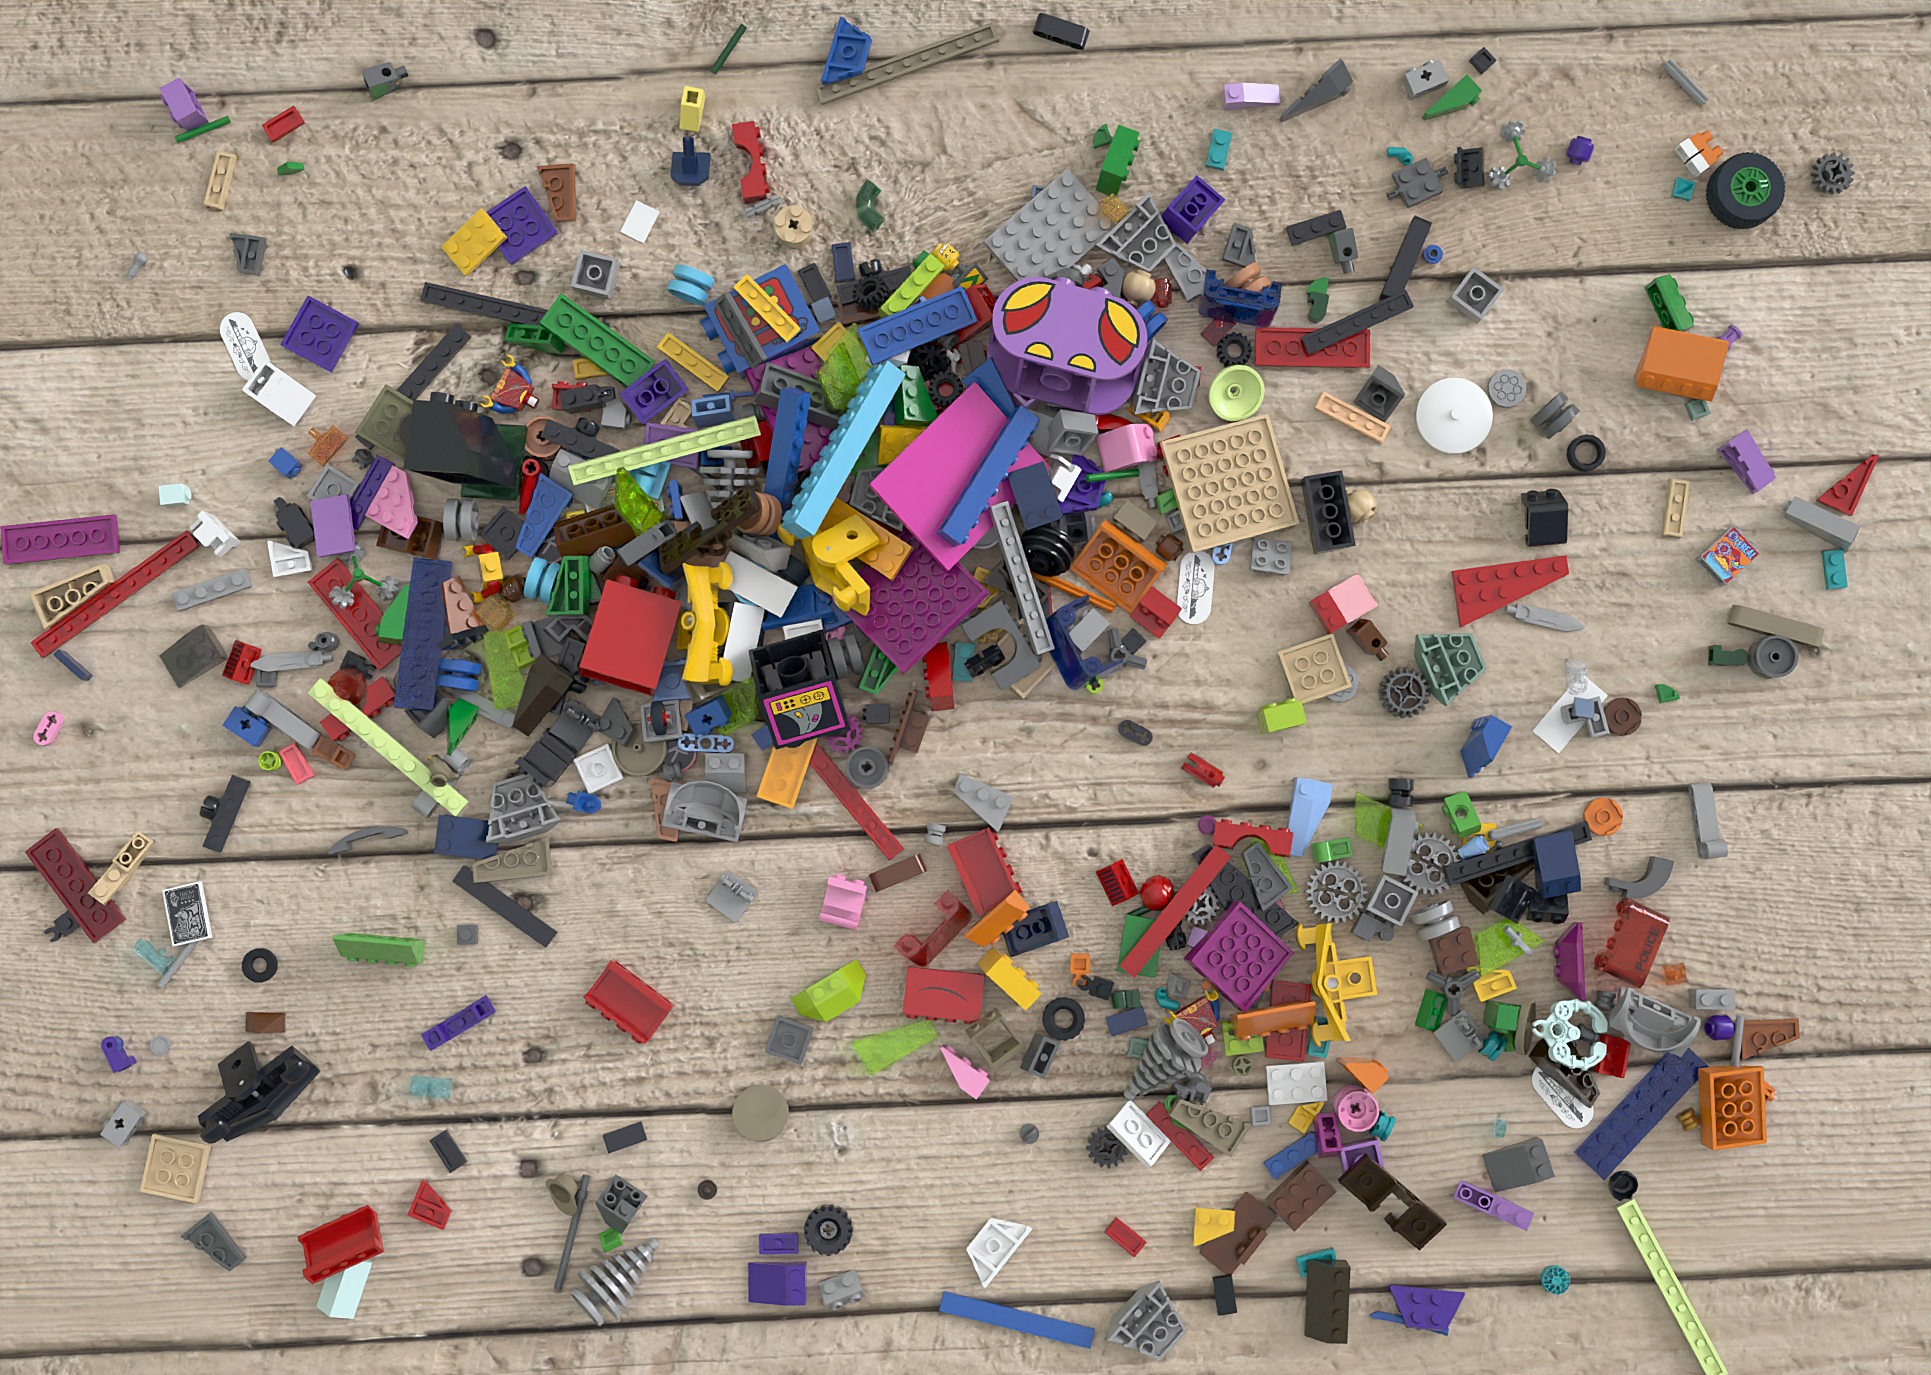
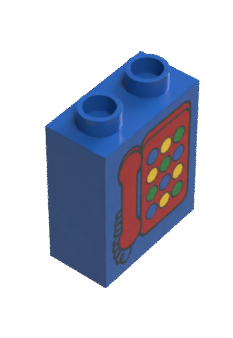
M786 264L754 279V281L801 328V331L788 343L780 337L735 289L730 292L767 356V359L761 364L800 351L822 338L821 331ZM715 299L704 305L709 316L700 320L710 341L720 336L726 350L718 353L717 356L727 375L737 370L740 378L743 380L746 378L744 372L751 367L714 305V302L717 300Z

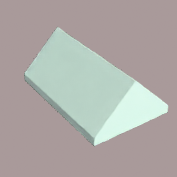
M363 1261L326 1278L316 1307L329 1317L354 1319L373 1262Z

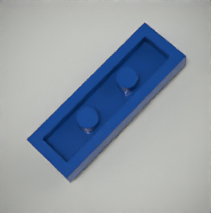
M1310 1131L1263 1162L1274 1180L1318 1152L1314 1133Z

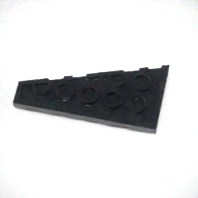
M1207 844L1192 853L1198 866L1213 849L1211 845ZM1229 862L1224 865L1209 884L1225 911L1234 901H1240L1277 937L1299 924L1297 920L1276 903L1262 912L1251 880Z

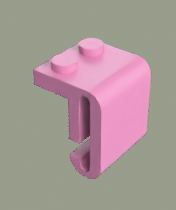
M1130 424L1096 436L1104 472H1114L1120 468L1126 469L1141 463L1158 461V452L1154 445L1153 431L1150 428V424Z
M839 874L829 876L819 921L857 930L868 885H864L865 881L853 879V881L845 880L846 876Z

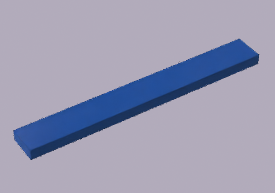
M943 1291L939 1308L941 1312L1089 1349L1091 1348L1095 1328L948 1291Z

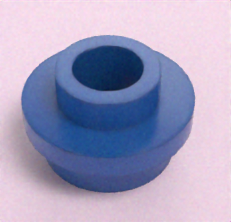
M1429 245L1424 250L1423 256L1426 262L1436 264L1442 259L1443 251L1437 245ZM1435 251L1437 256H1431L1430 252Z

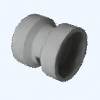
M927 823L928 833L925 835L924 841L942 845L944 840L942 835L946 830V826Z

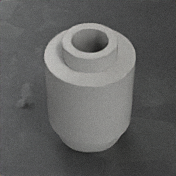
M607 546L599 548L589 558L590 570L595 573H602L614 561V551Z

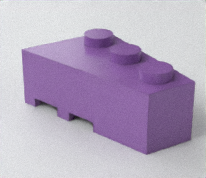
M1748 429L1735 435L1717 449L1752 494L1759 492L1776 479L1774 470L1767 463Z

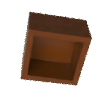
M1459 927L1446 934L1429 939L1439 974L1443 975L1480 965L1470 927Z

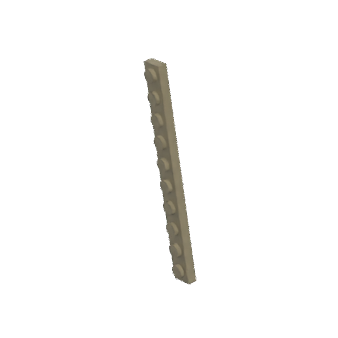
M993 22L865 67L861 75L827 85L822 83L815 85V89L821 105L997 43L999 38Z

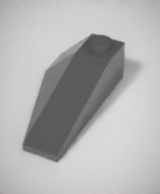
M1341 58L1322 75L1323 77L1318 81V85L1312 84L1305 92L1304 98L1300 96L1282 113L1279 119L1281 122L1331 102L1340 95L1344 97L1351 90L1350 86L1353 80Z

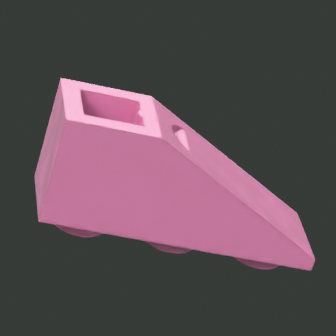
M942 1045L941 1051L960 1088L977 1099L990 1081V1078L987 1077L989 1073L980 1067L977 1070L972 1066L973 1062L965 1056L960 1058L956 1055L957 1051L951 1046L947 1045L945 1047Z

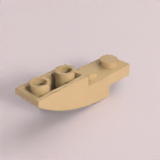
M137 831L112 860L113 864L88 894L105 906L117 890L120 891L131 878L154 842Z

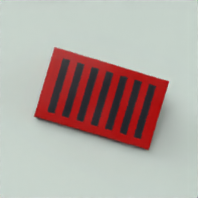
M235 640L222 676L249 685L255 670L250 664L259 659L262 649Z
M1123 859L1096 871L1112 906L1139 894Z

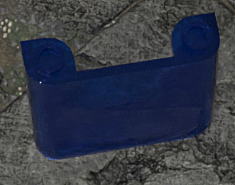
M1206 269L1197 308L1200 315L1258 327H1269L1272 324L1280 305L1281 282L1273 281L1269 288L1262 286L1261 292L1224 286V279H1217L1215 270Z

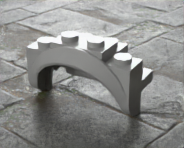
M692 781L685 784L672 782L662 826L738 842L747 799L737 797L728 788L710 781Z
M1621 985L1618 989L1617 1004L1610 1012L1609 1026L1624 1033L1623 1039L1643 1049L1657 1054L1669 1052L1682 1057L1694 1041L1701 1019L1696 1016H1690L1640 994L1632 988ZM1670 1027H1674V1028L1676 1029V1030L1668 1031V1030L1670 1029Z

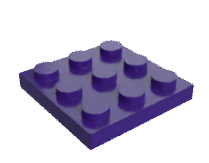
M526 186L487 211V214L507 237L498 247L511 265L559 234Z
M307 296L280 345L332 373L359 323L320 301Z

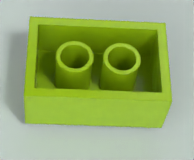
M1296 698L1280 702V706H1277V703H1272L1260 707L1261 711L1256 713L1261 733L1267 734L1306 724L1302 701H1296Z

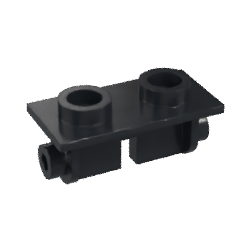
M998 644L995 646L991 645L981 651L984 655L982 659L979 654L967 659V662L964 664L972 678L982 675L987 669L999 665L1005 659Z
M1182 919L1166 938L1167 947H1169L1170 951L1186 947V936L1184 932L1182 933L1181 928Z

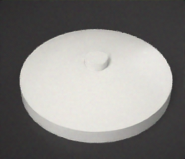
M1447 378L1431 385L1420 397L1415 411L1416 427L1422 439L1433 449L1445 454H1462L1477 447L1488 435L1493 419L1491 403L1485 392L1473 382L1461 378Z

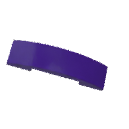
M485 995L470 1006L422 1033L421 1036L429 1050L432 1051L494 1014L496 1010L488 996Z

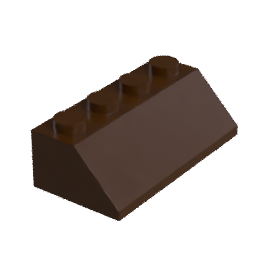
M627 500L554 524L556 547L562 559L563 556L593 555L601 547L607 546L612 549L615 546L629 543L637 538L636 528Z

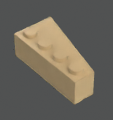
M100 564L29 594L44 629H47L57 624L115 582L109 565Z

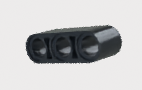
M1039 13L1032 32L1038 37L1074 49L1084 50L1090 30L1082 25L1045 13Z

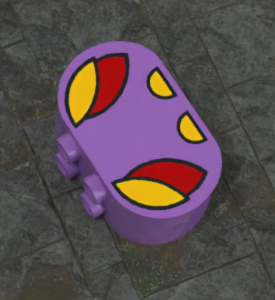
M1031 277L1011 284L997 299L992 316L987 360L993 356L996 368L1000 371L1003 377L1002 380L1010 393L1082 413L1104 415L1119 409L1132 395L1146 350L1147 330L1138 311L1123 299L1112 296L1111 292L1107 289L1093 287L1088 290L1077 287L1070 279L1065 277H1057L1053 280L1045 277Z

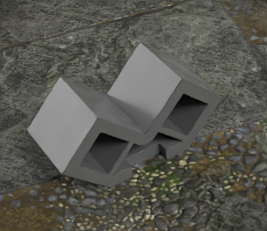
M1113 257L1098 267L1097 274L1105 285L1102 288L1110 291L1112 296L1120 298L1124 272Z
M586 614L557 615L543 631L556 643L570 630L582 642H587L593 621Z

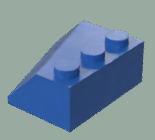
M1493 715L1479 717V719L1473 721L1470 727L1472 731L1461 749L1469 778L1472 779L1475 773L1478 774L1482 767H1486L1494 760L1512 728L1511 725Z

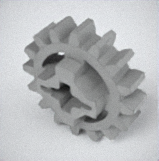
M1210 886L1197 899L1201 900L1202 906L1197 907L1198 904L1195 902L1185 914L1187 915L1186 921L1192 919V924H1197L1199 920L1200 924H1204V919L1211 922L1210 916H1217L1214 911L1215 909H1220L1219 906H1216L1219 900L1215 899L1214 896L1216 895L1214 892H1211L1212 888ZM1200 911L1206 913L1203 916H1196Z

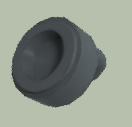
M1026 1124L1020 1130V1138L1027 1144H1033L1039 1138V1130L1033 1124Z

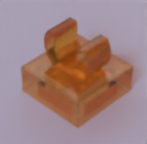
M1684 963L1663 966L1666 985L1688 982Z

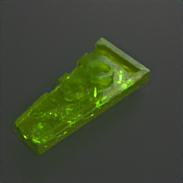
M503 631L486 633L483 637L494 708L502 709L518 706L525 683L508 647Z
M924 1020L855 1040L852 1043L872 1076L937 1038L938 1034L931 1022Z

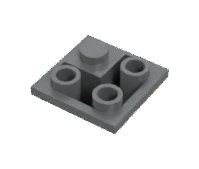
M616 1174L595 1204L604 1222L622 1234L648 1196Z

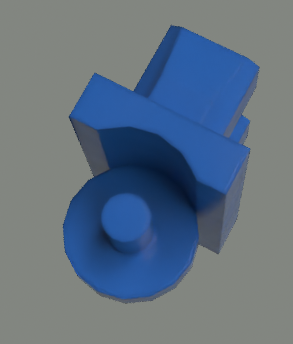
M578 791L577 794L572 792L568 794L566 803L573 805V810L593 814L597 813L601 808V801L597 795Z

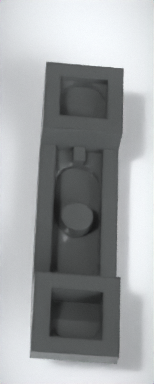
M388 826L362 829L339 840L328 852L329 855L353 849L352 841L384 833L385 839H391L408 834V830Z

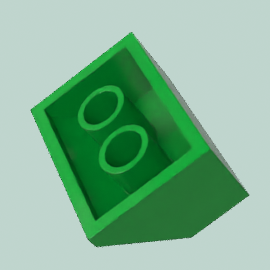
M1671 274L1657 277L1644 287L1663 328L1685 332L1694 326L1693 316L1690 312L1688 313L1685 307L1686 301L1680 295L1677 289V281L1675 278H1672Z

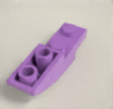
M1460 1180L1453 1197L1525 1231L1528 1230L1534 1215L1532 1211Z

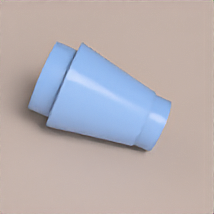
M1481 835L1472 838L1459 848L1458 852L1461 858L1465 859L1484 854L1489 847L1485 838Z

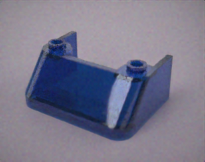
M1088 594L1059 608L1045 619L1055 648L1050 650L1049 653L1066 686L1070 690H1079L1122 669L1123 665L1122 659L1105 667L1096 657L1082 660L1066 629L1067 626L1075 621V611L1089 605Z

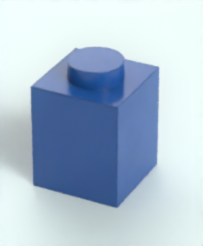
M282 447L268 460L289 479L296 477L303 466L290 452Z

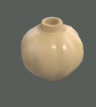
M1137 269L1136 273L1130 272L1123 278L1121 291L1129 304L1137 306L1138 303H1145L1152 299L1156 291V285L1154 280L1150 279L1151 274Z
M1351 489L1346 492L1351 522L1356 524L1363 522L1365 524L1375 515V497L1370 492L1362 489L1356 491Z

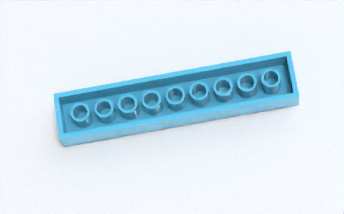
M889 361L881 364L878 363L867 370L865 381L857 387V395L847 405L849 409L846 414L840 417L838 428L830 434V442L821 450L819 461L815 462L811 467V475L803 481L801 485L803 489L792 500V508L784 514L782 518L784 522L781 527L799 539L813 536L816 533L906 375L903 371Z

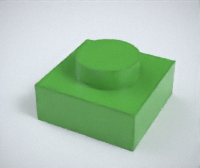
M613 1228L599 1233L602 1249L605 1253L623 1245L621 1234Z

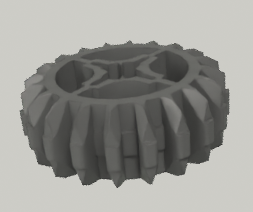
M1398 667L1396 668V673L1393 670L1389 671L1391 677L1384 675L1383 678L1387 683L1380 682L1384 689H1378V692L1384 693V696H1380L1379 700L1385 699L1386 701L1381 706H1389L1386 711L1387 713L1394 710V717H1397L1400 712L1401 719L1405 718L1406 713L1408 718H1412L1413 713L1415 715L1420 714L1418 708L1425 710V706L1422 703H1429L1425 696H1431V693L1425 692V689H1429L1430 685L1424 686L1423 683L1427 681V678L1420 680L1422 673L1419 672L1415 676L1416 669L1414 668L1409 673L1408 667H1404L1402 673L1401 668ZM1407 677L1402 686L1392 685L1397 678ZM1412 681L1416 683L1419 695L1412 690ZM1406 688L1408 695L1403 697L1400 690ZM1390 690L1391 692L1396 694L1397 704H1395L1390 697ZM1407 699L1417 701L1410 708H1402Z

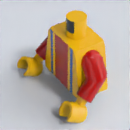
M490 544L462 546L461 549L464 548L466 550V555H462L463 557L477 556L483 590L481 592L472 591L470 596H474L473 603H482L484 599L497 594L503 583L499 554L494 552Z

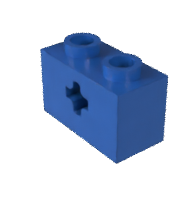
M720 695L690 710L685 715V718L695 736L701 733L703 735L713 731V727L717 725L720 728L728 724L729 718L733 713L724 697Z
M244 705L242 707L235 706L222 726L252 746L260 747L272 727L267 725L269 722L261 716L257 718L252 715L253 712ZM246 722H249L250 728H248Z

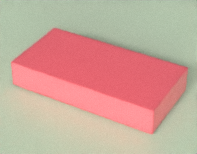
M297 742L278 751L296 785L315 776Z

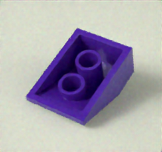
M1196 175L1167 207L1161 217L1167 227L1188 244L1226 199Z
M664 359L619 394L640 422L644 424L682 396L689 388L667 359Z
M748 1262V1302L784 1306L806 1305L807 1262Z

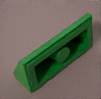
M1429 989L1425 990L1415 1026L1433 1032L1439 1028L1448 998H1445V994Z

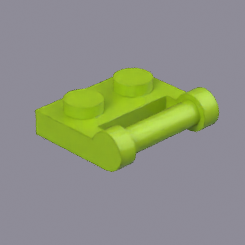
M1227 1020L1221 1021L1226 1056L1264 1051L1263 1037H1259V1034L1251 1035L1252 1039L1240 1041V1037L1236 1038L1234 1035H1229V1030L1233 1029L1232 1022Z

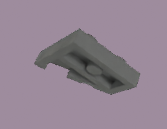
M1237 223L1232 224L1222 257L1223 261L1243 268L1256 262V250L1253 244L1254 237L1251 228Z
M230 233L229 236L233 240L235 248L233 251L237 258L239 272L260 276L267 239L259 236Z
M613 697L599 720V732L627 748L636 730L633 724L629 722L626 712L621 708L620 701Z

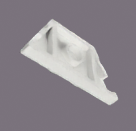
M990 1217L966 1247L983 1287H987L1032 1230L1031 1226Z

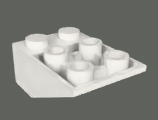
M265 359L242 389L294 427L317 397Z

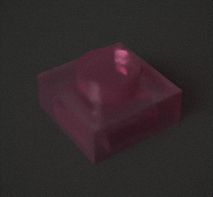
M1207 1046L1208 1052L1201 1058L1202 1064L1200 1065L1209 1070L1219 1054Z

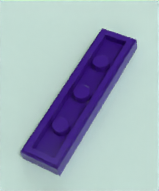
M376 455L350 502L353 528L358 531L366 518L365 514L392 465L395 466L394 463L379 455Z

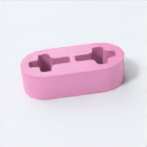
M50 711L44 715L34 733V741L37 744L45 746L54 741L64 722L62 714ZM50 717H55L57 723H52ZM41 733H46L47 740H42Z

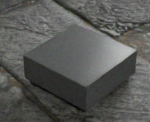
M256 669V687H277V671L266 672Z

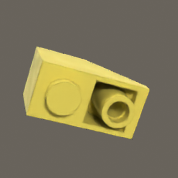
M689 86L684 87L680 112L681 130L699 133L706 98L703 89Z

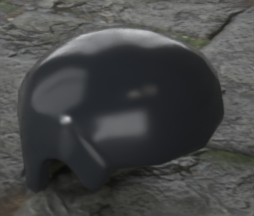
M1625 1170L1615 1172L1608 1182L1611 1195L1620 1202L1623 1199H1631L1639 1185L1636 1176Z

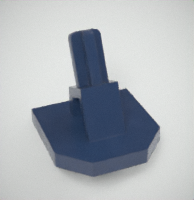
M688 135L682 139L683 152L672 153L670 175L671 179L679 186H700L709 179L711 154L695 152L694 138Z

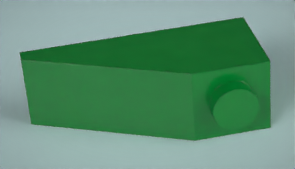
M1465 75L1425 112L1422 119L1425 121L1463 110L1469 105L1474 106L1480 100L1479 95L1482 90L1468 75Z
M509 323L504 338L505 342L545 353L562 354L565 346L564 342L540 325Z
M410 585L404 586L382 616L381 623L376 624L375 636H379L378 642L402 645Z
M458 698L454 704L451 703L447 710V714H449L447 721V755L449 756L452 755L476 722L480 708L461 698Z

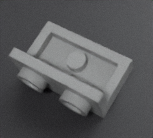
M855 1269L819 1283L824 1303L829 1310H839L843 1305L857 1303L861 1298L865 1297Z

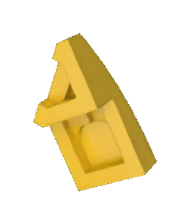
M1321 1101L1296 1107L1287 1124L1301 1134H1305L1314 1117L1323 1107L1324 1102Z

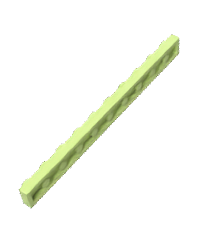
M756 415L572 464L568 468L573 484L577 485L759 436L761 433Z
M320 678L308 692L310 696L455 817L469 803L465 797L448 783L444 787L434 786L431 783L429 767L326 681Z
M1631 1198L1615 1207L1705 1375H1727L1726 1368L1635 1199Z

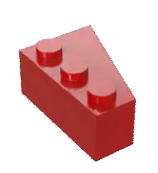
M940 642L922 657V662L927 664V669H923L924 681L928 680L929 686L925 687L926 698H930L932 711L955 709L947 642Z

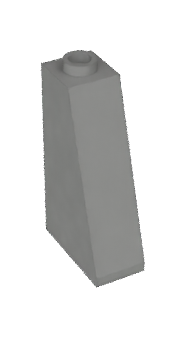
M1796 496L1792 501L1788 500L1783 511H1786L1784 518L1837 548L1843 549L1845 552H1848L1860 529L1859 525Z

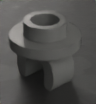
M357 449L352 462L360 461L361 466L359 469L362 470L373 462V457L368 450Z

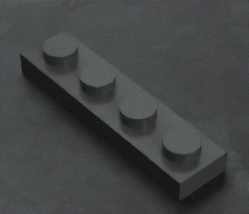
M726 292L714 302V305L751 369L756 368L767 359V356L730 292Z

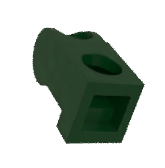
M1722 645L1709 646L1708 665L1740 666L1746 664L1749 659L1748 653L1744 649L1722 651Z

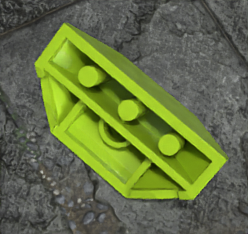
M855 959L790 999L800 1015L828 1022L860 1002L866 973L859 961Z

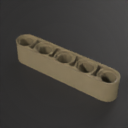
M1732 605L1728 620L1729 625L1768 636H1784L1793 643L1811 648H1820L1824 629L1821 627L1741 605Z

